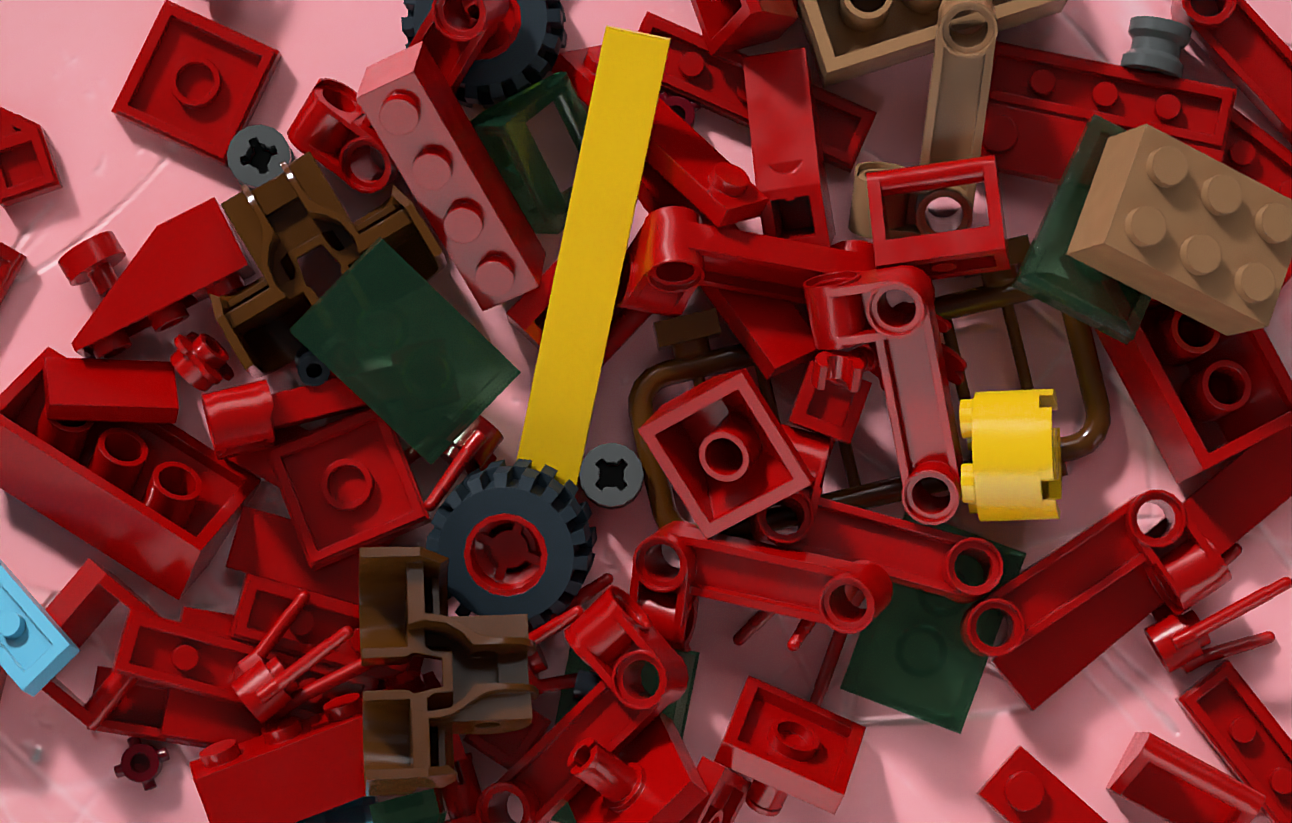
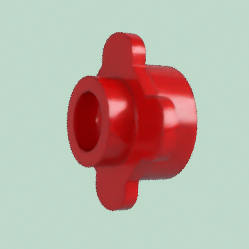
M191 331L186 337L179 334L174 339L178 349L170 356L171 363L180 376L196 389L207 392L214 384L218 385L223 379L230 381L235 376L232 368L227 364L229 361L227 351L210 335L206 333L199 335Z

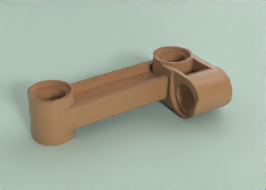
M992 0L941 1L938 10L919 165L974 158L981 155L993 58L998 35L996 10ZM963 10H973L984 16L985 23L979 31L964 35L956 32L951 27V19ZM876 161L857 164L854 173L848 228L852 233L873 239L866 173L904 168V166ZM977 183L884 196L890 239L969 229L973 221L972 214ZM939 197H948L958 202L960 209L949 217L940 218L932 215L927 210V206L931 201Z

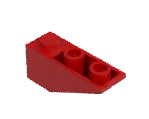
M806 47L742 57L755 184L769 198L760 216L763 235L829 247L836 232Z
M215 197L156 226L71 344L76 353L84 358H89L95 355L96 359L112 358L132 346L129 337L151 326L156 333L162 332L186 320L190 316L187 308L210 298L209 293L220 297L246 286L244 280L256 273L224 209Z

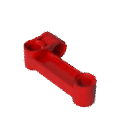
M433 0L430 12L408 47L424 41L451 90L455 93L495 27L506 17L509 9V0H475L479 7L478 20L468 15L463 7L462 0ZM320 78L287 131L290 142L303 154L310 151L314 160L320 162L344 180L351 188L361 193H374L402 177L356 99L357 92L335 79ZM370 146L382 154L385 161V170L373 162L370 155Z
M1172 0L1170 9L1172 20L1192 29L1191 38L1292 145V50L1245 0H1215L1218 6V13L1210 17L1202 16L1195 12L1190 5V0Z
M681 206L662 207L652 211L645 218L644 224L627 249L615 307L678 317L683 314L689 298L699 285L806 304L803 282L812 277L830 272L846 270L859 272L876 269L874 248L872 243L864 240H846L826 247L724 227L717 228L713 225L702 224L700 215L692 209Z
M899 265L859 272L850 270L836 271L807 279L803 282V289L816 349L838 350L875 341L903 486L902 503L905 511L914 520L924 525H938L947 522L955 514L962 499L961 464L964 462L935 311V288L931 278L923 270L913 265ZM901 290L908 293L915 303L916 311L900 313L894 310L888 303L886 292ZM932 477L943 481L948 486L950 495L935 497L929 494L923 488L921 479Z
M444 337L418 341L389 351L392 365L327 380L319 386L306 385L271 394L267 380L263 379L202 394L204 414L217 460L238 457L274 446V431L365 409L380 402L389 403L401 400L404 412L413 413L460 400Z
M781 424L815 481L806 488L771 505H785L791 508L798 519L797 531L788 535L773 531L766 520V510L769 508L767 507L751 516L750 529L755 541L851 562L869 560L879 564L888 573L893 583L941 595L956 603L968 604L977 601L998 585L1003 575V560L998 549L991 542L983 538L964 537L820 497L823 492L822 486L828 461L836 440ZM958 556H971L981 564L984 571L981 585L969 586L960 581L954 570L955 560Z
M1149 490L1129 498L1122 505L978 602L972 604L964 612L960 621V635L964 645L972 653L982 657L1004 656L1013 652L1017 647L1140 564L1145 569L1146 575L1159 597L1175 615L1179 616L1231 581V572L1214 545L1201 533L1182 505V502L1174 494L1165 490ZM1144 503L1158 505L1166 516L1165 530L1158 538L1145 535L1138 526L1137 514ZM988 609L1000 612L1008 624V633L1005 640L995 647L984 644L976 632V623L979 616Z
M673 521L647 537L636 548L633 556L630 596L643 608L652 625L674 650L690 652L689 643L696 626L700 597L827 624L831 629L840 633L854 634L864 630L890 604L893 596V585L888 573L879 564L869 560L851 562L720 533L706 539L701 530L695 525L686 521ZM662 544L671 547L677 553L680 559V568L671 566L665 560L662 554ZM845 585L855 586L863 592L867 600V608L854 606L848 600L845 594Z
M610 586L564 631L565 638L574 652L593 668L602 680L496 783L483 790L478 797L476 805L478 823H516L510 817L507 808L508 798L511 793H514L523 805V817L520 823H549L552 817L586 785L585 782L570 772L571 769L567 765L568 756L577 743L591 737L616 756L668 705L679 700L686 691L689 676L684 660L652 625L643 608L624 590L617 586ZM646 662L654 665L659 673L660 683L654 695L648 693L641 683V671Z

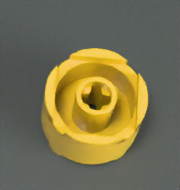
M1055 389L975 392L973 399L960 400L961 437L967 438L968 450L972 451L973 463L961 464L963 503H968L969 513L978 514L981 522L1060 519L1061 510L1056 500L1062 499L1060 428H1052V410H1058Z

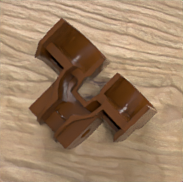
M309 151L289 164L285 160L279 163L284 172L252 191L245 183L240 186L242 189L240 193L221 203L222 208L263 276L227 295L220 297L210 293L209 295L216 321L222 328L226 339L244 369L254 378L268 375L294 362L297 351L303 345L312 342L321 345L337 330L317 294L306 285L298 259L323 245L341 265V273L364 312H372L400 299L429 281L445 268L447 261L444 253L425 221L417 212L413 202L395 185H393L391 196L385 202L352 223Z
M420 546L359 548L361 666L403 665L411 661L414 656L442 660L443 687L418 693H412L409 690L363 691L365 796L407 795L416 791L417 788H443L457 780L458 776L454 768L453 734H495L526 728L532 721V701L539 697L537 687L529 684L528 656L537 652V645L528 636V614L449 617L448 566L450 558Z

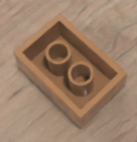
M1144 124L1108 137L1066 255L1226 336L1269 326L1292 259V199L1148 124Z

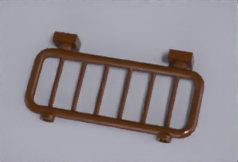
M1026 234L1008 239L1010 270L966 275L964 279L981 275L983 286L935 297L934 305L936 314L948 320L952 325L948 332L943 333L945 345L953 349L960 356L952 319L1002 308L1021 390L1034 389L1014 304L1035 299H1049L1059 306L1086 412L1084 426L1072 435L1061 437L1062 476H1066L1068 471L1065 462L1078 460L1093 453L1105 440L1111 424L1110 403L1087 309L1079 291L1066 279L1050 273L1031 274L1020 277L1018 266L1025 265L1034 259L1029 237ZM716 308L653 322L652 328L658 351L672 348L674 359L662 361L645 369L634 381L628 396V413L638 457L642 463L643 478L651 512L659 529L673 521H685L677 510L669 479L637 430L654 414L653 401L661 389L693 381L695 387L704 382L705 377L754 366L760 392L781 424L771 379L767 380L742 344L739 343L711 350L709 339L720 337L722 333ZM965 371L962 372L965 381L960 385H955L959 404L962 399H971ZM838 441L849 488L824 493L820 497L866 510L902 501L903 486L901 476L861 485L852 444L848 445ZM972 459L963 460L964 463H973ZM927 477L921 479L923 488L929 494L949 490L948 486L937 478ZM774 505L766 510V520L773 531L798 526L797 516L791 508L785 505ZM751 516L723 530L720 534L755 541L750 529ZM691 523V524L695 525V526L699 529V527H698V525H697L696 523Z

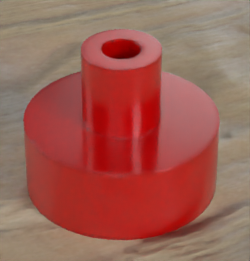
M105 231L74 246L57 263L71 286H78L91 281L98 295L102 298L107 295L118 280L113 267L124 259L126 253L113 231Z

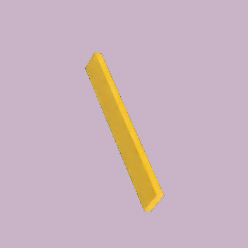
M611 25L606 26L517 455V460H532L531 469L541 471L546 464L558 470L554 479L562 485L570 479L578 486L579 473L587 443L671 38Z

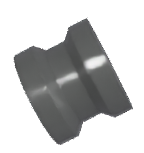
M1154 16L1132 17L1128 28L1132 44L1130 50L1122 55L1120 66L1182 78L1184 65L1179 58L1181 50L1189 45L1192 29L1170 19Z
M262 124L248 126L239 131L230 141L227 151L228 166L241 186L246 183L251 191L283 173L284 171L279 163L285 160L289 164L295 160L294 153L284 136L273 127ZM255 151V155L252 157L251 163L245 164V162L250 161L251 155Z
M617 443L601 444L589 451L582 461L579 473L582 490L589 501L599 508L608 510L621 509L634 502L641 492L644 480L642 463L635 452L625 445Z

